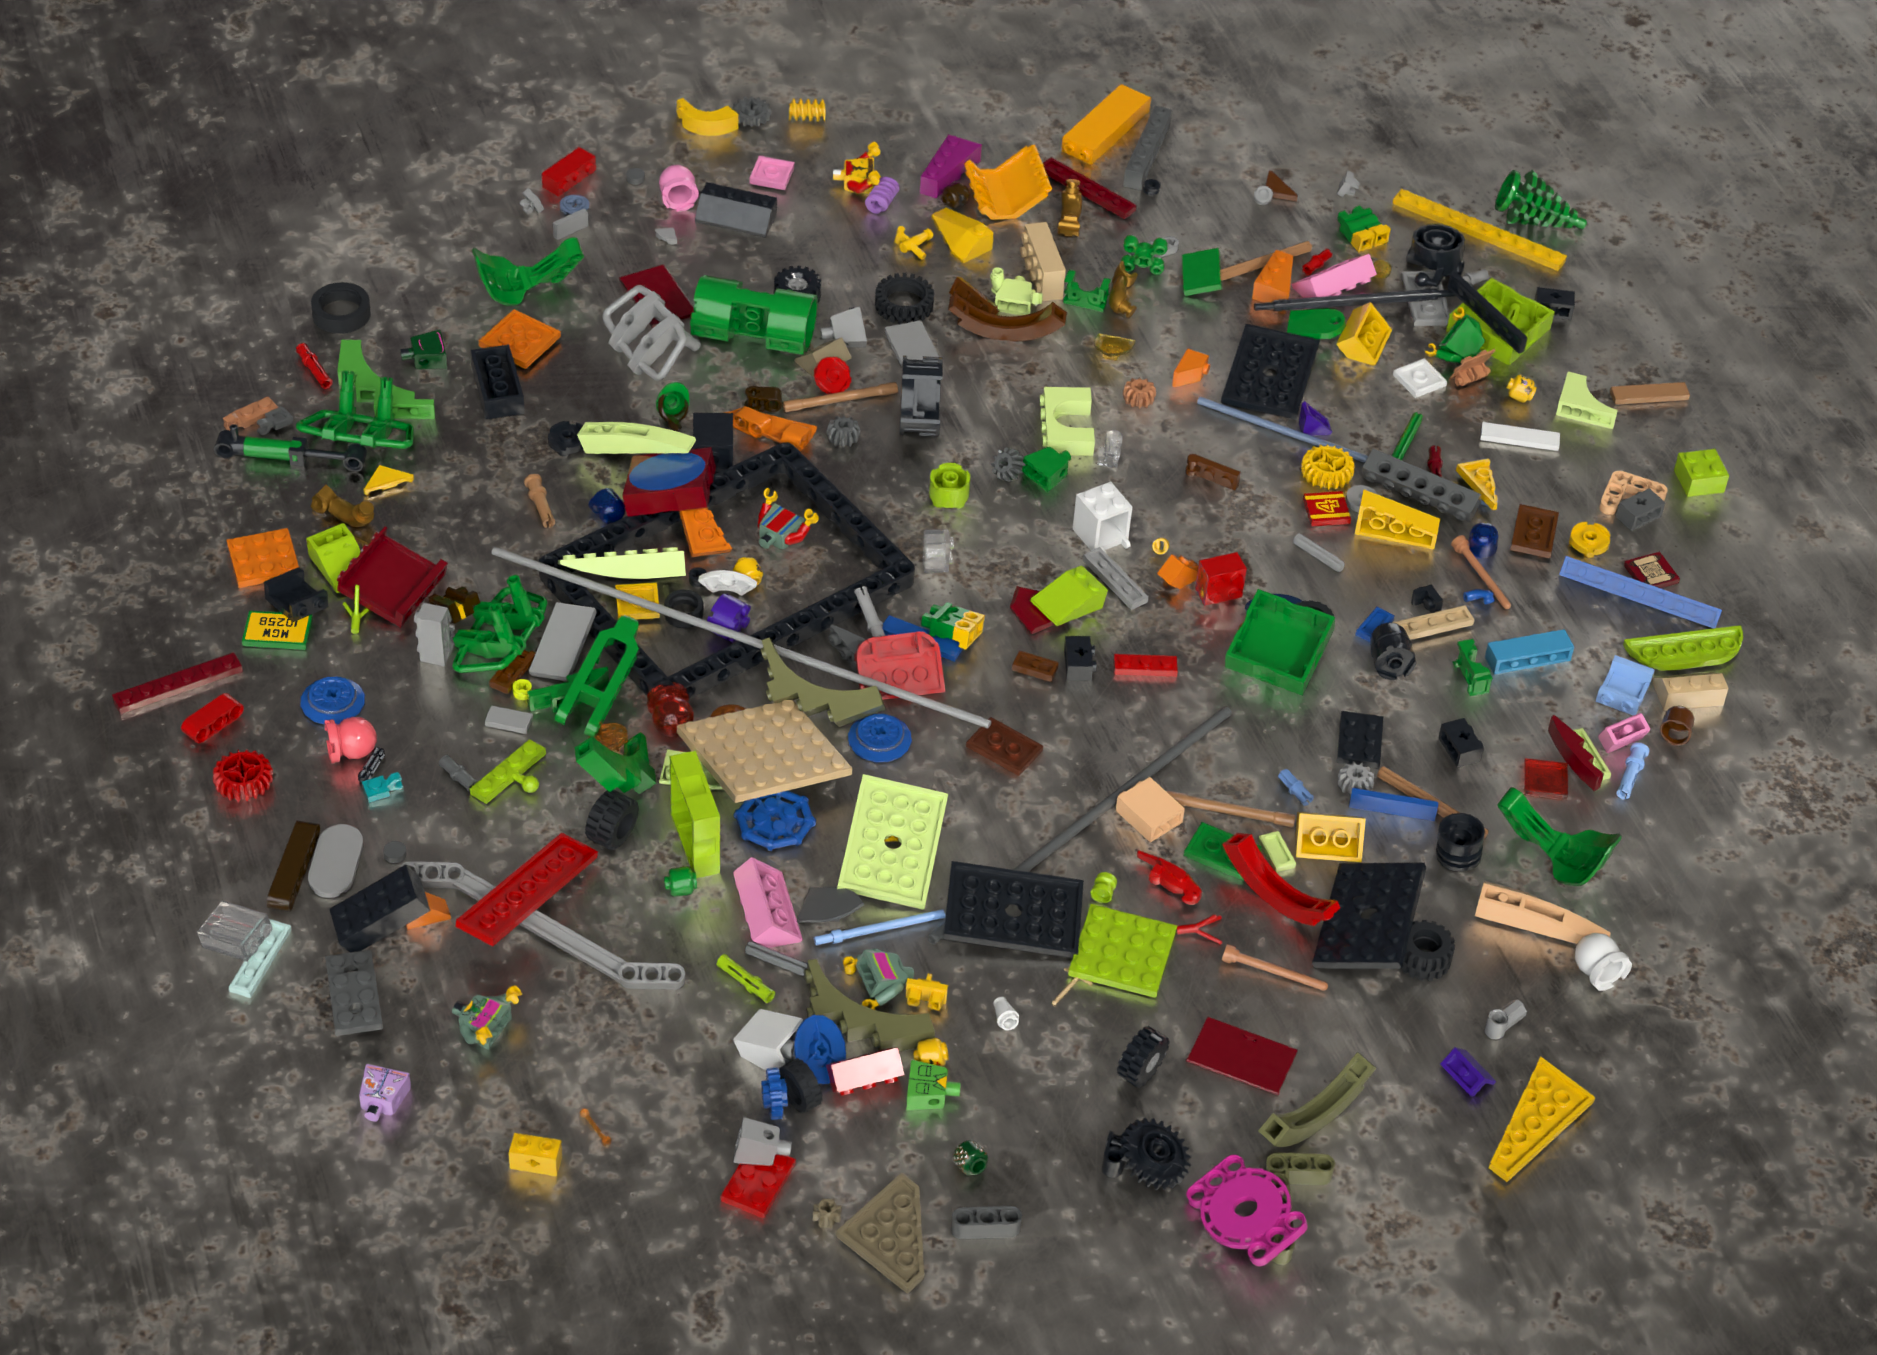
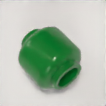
M688 866L671 868L668 876L664 877L665 890H670L673 897L691 895L694 889H697L696 872L692 871Z

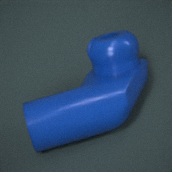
M1476 589L1463 593L1465 602L1482 598L1484 604H1491L1495 601L1494 593L1490 590Z

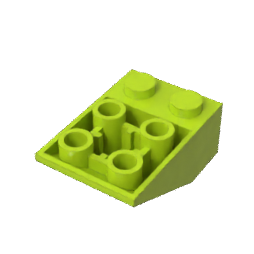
M344 523L306 538L308 556L336 593H339L337 591L338 575L342 570L346 571L351 560L354 557L357 558L361 551L354 536Z

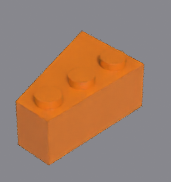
M1275 250L1254 282L1252 299L1263 303L1272 302V300L1289 299L1293 255Z

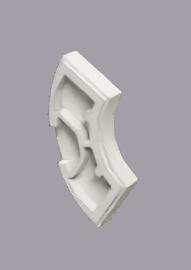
M727 570L707 572L700 575L698 582L712 593L719 590L736 592L741 596L756 588L757 582L749 576Z

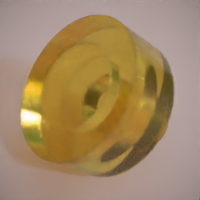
M1377 260L1373 263L1377 274L1375 275L1376 278L1384 279L1391 274L1392 267L1388 261Z

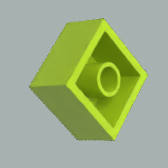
M1716 449L1678 453L1674 472L1687 497L1725 492L1729 474Z

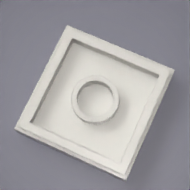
M1425 358L1393 371V376L1415 398L1447 385V380Z

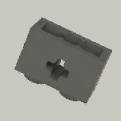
M1649 488L1643 492H1638L1628 499H1623L1618 505L1616 517L1633 531L1662 517L1665 502Z

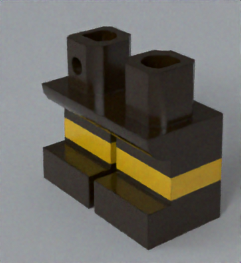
M463 586L458 589L448 587L444 596L433 594L428 597L430 604L448 608L452 618L451 623L453 624L474 613L473 607L480 603L478 593L475 591L468 592Z

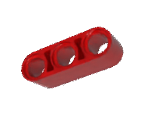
M223 693L187 717L181 725V730L196 743H202L238 719L243 713L244 706L230 694Z

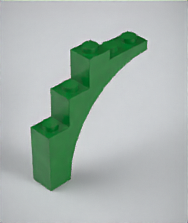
M642 732L624 742L623 755L605 747L593 736L575 747L576 762L608 792L619 788L623 793L634 789L640 794L656 784L655 769L649 764L647 740Z

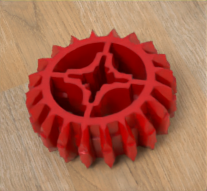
M238 749L237 753L229 752L228 757L222 756L221 761L216 762V767L213 770V783L217 792L221 793L223 798L228 797L230 801L236 799L239 803L241 799H245L247 802L249 798L257 800L258 794L264 795L265 790H269L270 784L273 781V769L269 760L265 759L263 754L258 755L256 750L250 753L248 749L245 752H240Z

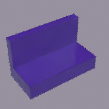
M1454 1047L1440 1063L1470 1096H1475L1486 1083L1494 1085L1497 1082L1467 1050Z

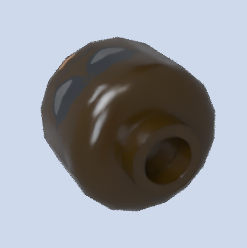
M957 182L943 189L941 199L944 205L956 209L967 204L970 193L967 186Z

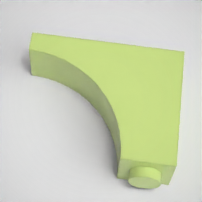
M1568 372L1556 415L1613 429L1618 410L1602 404L1593 397L1586 384L1587 376Z

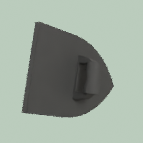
M810 887L798 915L797 923L838 922L840 918L855 912L864 904L855 892L846 888Z

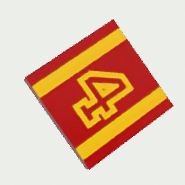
M1343 491L1304 493L1303 501L1311 526L1351 523V516Z

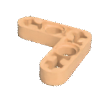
M1615 471L1611 475L1602 496L1599 509L1606 515H1613L1617 512L1618 505L1625 492L1636 495L1638 492H1643L1649 488L1664 501L1668 489L1659 482L1624 471ZM1634 485H1641L1643 488H1637ZM1610 491H1616L1619 494L1615 495L1610 493Z

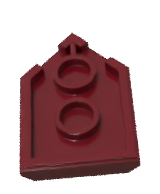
M1016 586L1010 609L1027 630L1034 634L1054 626L1055 624L1031 602V598L1040 591Z

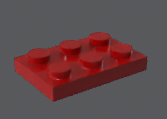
M776 1154L773 1164L770 1166L739 1164L721 1194V1201L764 1219L795 1167L796 1159Z

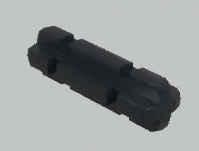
M375 747L362 767L363 769L358 774L360 782L372 778L371 776L375 773L381 763L380 761L385 756L383 748Z

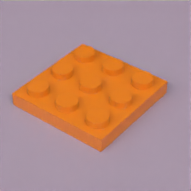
M513 309L479 340V347L487 348L509 344L514 364L526 369L561 337V331Z
M288 528L226 540L239 588L263 584L264 581L299 567Z

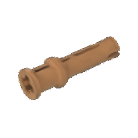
M531 474L524 479V485L529 489V498L535 502L543 527L547 528V522L550 528L555 525V519L546 500L547 491L541 484V476Z

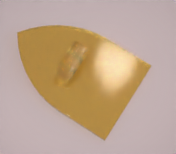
M1098 333L1094 346L1103 354L1104 359L1117 361L1120 355L1127 354L1133 349L1136 341Z

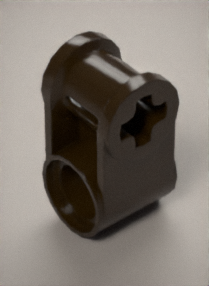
M758 386L746 388L745 395L747 400L744 406L758 412L776 413L781 410L782 392L779 388Z

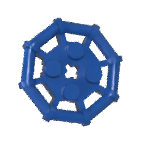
M787 790L744 801L739 809L734 811V818L737 819L742 833L741 838L744 841L749 840L765 847L768 851L791 845H801L803 838L816 825V819L813 817L808 804L809 799L806 796H800ZM781 797L794 802V804L791 805L782 801ZM753 804L757 807L753 813L747 812ZM801 809L804 818H799L796 812ZM776 817L779 818V820H775L773 822L771 821V818ZM747 821L752 822L754 827L749 828ZM797 826L801 827L797 833L793 832ZM784 835L782 839H778V836Z

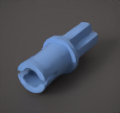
M1288 769L1280 771L1278 778L1289 789L1288 792L1294 794L1303 806L1309 805L1307 800L1311 803L1314 796L1303 786V782L1297 780Z

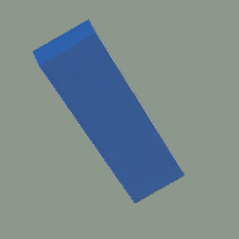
M888 615L882 627L885 636L919 631L929 635L930 631ZM937 635L933 637L936 643L938 642L941 657L955 662L963 648L959 647V642L949 638H939Z
M1352 788L1349 808L1435 821L1439 802Z

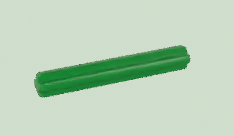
M1413 413L1391 455L1392 457L1399 460L1403 459L1422 422V414Z

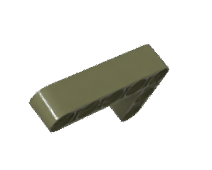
M1272 1153L1267 1157L1265 1170L1282 1180L1291 1197L1290 1184L1326 1185L1330 1183L1335 1161L1327 1154ZM1272 1180V1183L1279 1188L1280 1185ZM1286 1194L1282 1198L1284 1204H1287ZM1291 1221L1289 1226L1294 1228L1293 1221ZM1277 1234L1272 1237L1271 1241L1274 1243L1281 1242L1284 1236ZM1295 1241L1272 1260L1279 1265L1288 1264L1292 1259Z

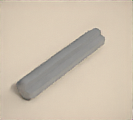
M1300 533L1294 537L1293 543L1324 564L1337 572H1341L1344 569V561Z

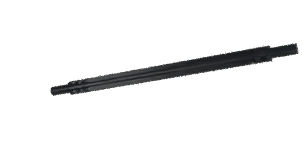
M1435 288L1272 300V302L1254 303V310L1286 311L1365 305L1369 302L1372 304L1426 301L1437 300L1442 297H1455L1456 295L1449 289L1438 290Z

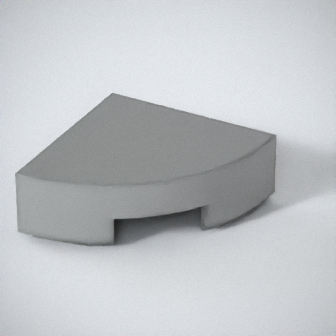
M674 227L655 229V235L659 240L667 241V244H677Z

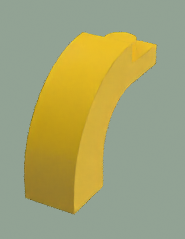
M684 98L677 100V115L679 118H682V127L690 132L705 136H717L738 129V114L728 105L715 111H701L693 107Z

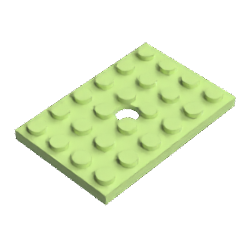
M863 774L837 889L846 888L857 895L924 910L948 794ZM889 836H895L898 838L901 846L897 849H891L885 845L884 840L888 839Z

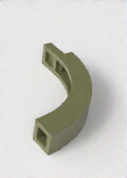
M1357 1052L1339 1075L1315 1098L1292 1112L1286 1114L1272 1113L1258 1131L1276 1147H1288L1306 1140L1332 1122L1356 1099L1365 1088L1363 1086L1377 1068Z

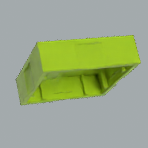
M1491 278L1477 290L1505 317L1510 304L1516 303L1521 306L1515 326L1528 337L1525 351L1551 329L1555 311L1520 295L1503 283ZM1462 303L1457 307H1462L1465 315H1470L1480 323L1482 337L1485 339V343L1480 348L1481 351L1486 350L1488 352L1495 349L1491 356L1509 366L1524 353H1517L1501 337L1498 338L1499 335L1467 305ZM1457 308L1453 311L1455 314L1461 315ZM1453 312L1449 315L1447 332L1457 322L1452 317Z
M696 750L671 755L670 812L689 866L692 871L696 872V878L719 874L720 814Z

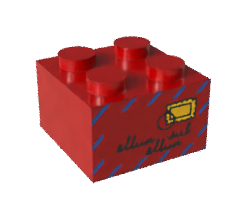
M1238 552L1199 560L1195 590L1204 606L1242 597L1247 568Z

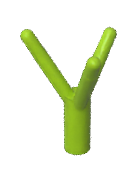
M355 585L354 612L346 602H343V606L352 617L351 633L358 634L360 619L369 609L365 608L359 613V585Z

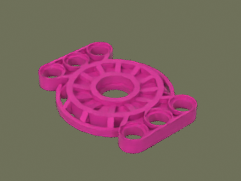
M1239 1155L1226 1157L1191 1185L1186 1193L1189 1204L1194 1208H1201V1219L1208 1234L1224 1246L1248 1249L1249 1259L1255 1266H1264L1303 1235L1308 1227L1303 1213L1299 1211L1291 1212V1197L1282 1180L1269 1171L1258 1168H1246L1242 1157ZM1232 1163L1240 1164L1239 1169L1235 1171H1230L1228 1167ZM1214 1178L1222 1179L1219 1185L1214 1186L1210 1184ZM1272 1180L1278 1183L1280 1187L1277 1188L1274 1185V1183H1272ZM1195 1193H1204V1197L1202 1199H1192V1196ZM1284 1194L1287 1197V1204H1284L1282 1200ZM1244 1201H1254L1257 1203L1256 1211L1246 1217L1237 1215L1235 1208ZM1205 1213L1209 1214L1211 1219L1208 1223L1206 1222ZM1298 1219L1302 1221L1299 1227L1293 1228L1289 1226L1293 1220ZM1277 1234L1284 1236L1281 1242L1274 1243L1271 1241L1272 1237ZM1262 1249L1266 1251L1265 1255L1260 1258L1253 1256L1256 1250Z

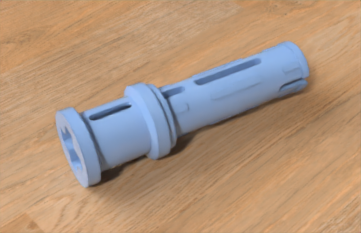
M1636 742L1631 745V754L1626 758V770L1616 793L1621 799H1625V797L1626 799L1630 798L1637 775L1644 768V759L1649 755L1650 750L1643 743Z

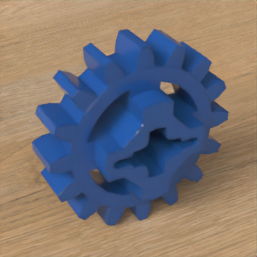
M767 1068L766 1081H761L764 1109L769 1108L771 1120L782 1119L783 1107H788L787 1085L785 1079H780L778 1068Z

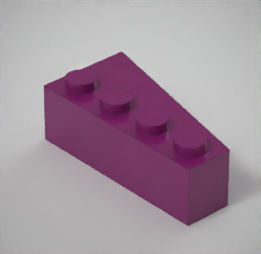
M948 134L921 175L920 194L933 198H938L943 194V189L946 186L951 185L954 181L957 182L961 179V175L967 171L964 165L965 162L969 159L976 165L981 162L982 144Z

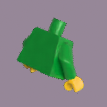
M1462 307L1457 308L1461 315L1453 312L1452 317L1457 322L1438 345L1440 349H1436V346L1430 343L1428 347L1433 348L1434 351H1425V354L1428 357L1436 355L1437 358L1459 364L1468 356L1476 357L1481 352L1480 348L1485 343L1480 323L1470 315H1465Z

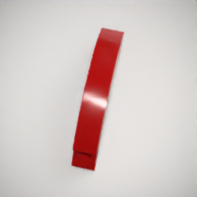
M1236 833L1222 844L1232 864L1251 889L1261 899L1286 917L1306 925L1315 926L1321 920L1331 919L1334 913L1340 909L1337 900L1309 896L1287 883L1266 861L1257 847L1252 834Z

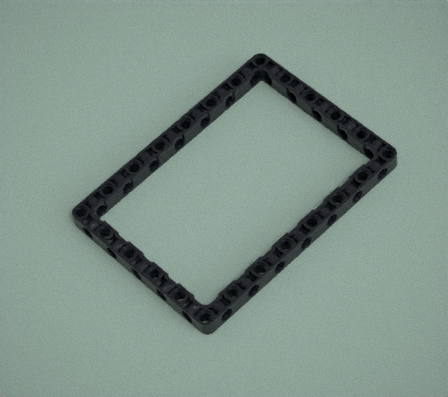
M780 443L715 474L709 489L710 497L707 508L735 497V494L743 490H749L760 485L779 473L787 474L793 480V484L806 497H810L817 504V508L830 521L833 520L840 527V531L854 545L857 544L864 551V555L877 568L882 569L750 635L760 640L770 638L774 645L790 649L829 629L830 625H837L863 612L854 593L856 589L860 588L862 591V587L866 586L873 606L913 586L915 565L791 443ZM665 511L655 514L626 516L542 556L539 562L572 574V572L576 571L575 569L558 564V560H563L564 555H575V558L579 559L584 558L583 554L596 553V557H604L605 552L618 553L634 545L635 542L645 537L649 538L668 529L670 525L682 521L679 511ZM539 571L540 580L561 603L596 609L597 613L589 630V634L595 640L600 631L615 627L617 621L585 587ZM615 640L613 645L607 646V648L604 647V650L619 665L625 653L626 644ZM738 641L667 677L638 645L637 659L628 676L657 708L668 710L766 660H764L760 648Z

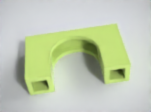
M1044 387L1043 395H1040L1039 406H1043L1040 409V420H1044L1041 422V433H1045V435H1042V447H1052L1058 453L1066 450L1070 455L1093 456L1095 445L1094 428L1067 427L1056 420L1065 415H1090L1092 403L1091 388Z

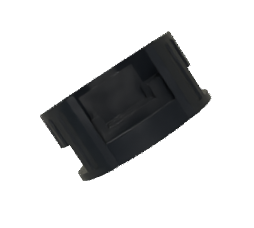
M903 355L900 435H904V432H919V436H939L940 386L943 376V357L923 356L922 360L907 359V356Z

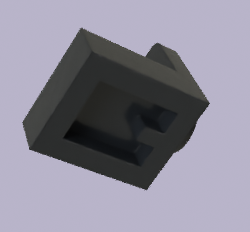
M1432 584L1413 590L1411 603L1413 606L1423 603L1430 613H1435L1442 610L1443 599Z

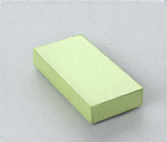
M1279 831L1258 837V842L1276 873L1295 868L1296 862Z

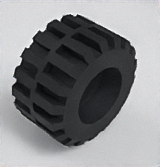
M616 790L611 792L605 791L595 802L588 815L585 827L587 838L609 850H616L627 840L633 831L638 817V802Z
M1418 920L1413 921L1402 964V971L1405 974L1409 973V977H1417L1421 981L1424 979L1432 981L1434 977L1436 979L1441 978L1442 974L1445 975L1448 969H1450L1455 950L1454 937H1451L1449 930H1444L1445 927L1443 925L1439 926L1436 925L1437 922L1432 921L1430 923L1427 920H1422V922H1418ZM1420 949H1427L1431 952H1425Z

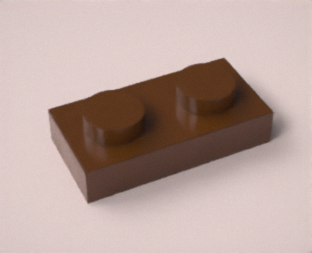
M1019 650L1012 664V670L1052 682L1058 670L1059 662Z

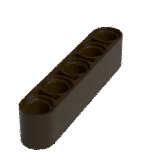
M296 821L267 897V908L292 911L320 836V824Z

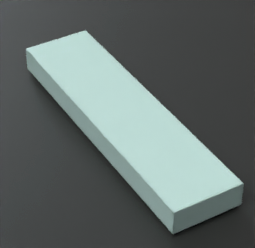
M269 920L229 985V992L248 998L252 997L290 934L291 925Z

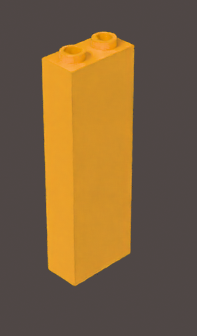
M1120 84L1063 136L1062 151L1092 165L1149 113L1151 97Z

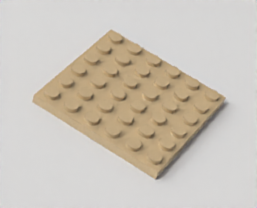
M783 700L780 703L765 704L755 708H747L742 711L677 725L678 735L692 751L696 750L701 763L734 803L852 775L850 764L806 714L799 710L798 705L793 700Z

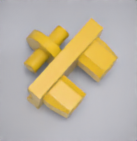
M931 973L927 974L926 979L918 978L916 980L907 978L905 996L907 997V1004L918 1006L920 1000L929 1001L928 1007L939 1011L942 1004H946L948 985L940 984L939 981H933V974Z

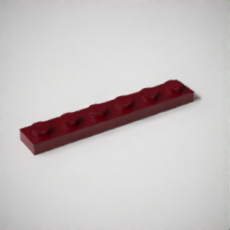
M1050 157L1043 162L1047 176L1065 186H1068L1066 183L1067 179L1080 181V185H1077V187H1079V192L1084 197L1123 219H1126L1136 211V204L1056 159Z
M233 652L112 694V698L119 713L123 714L243 672L242 665Z

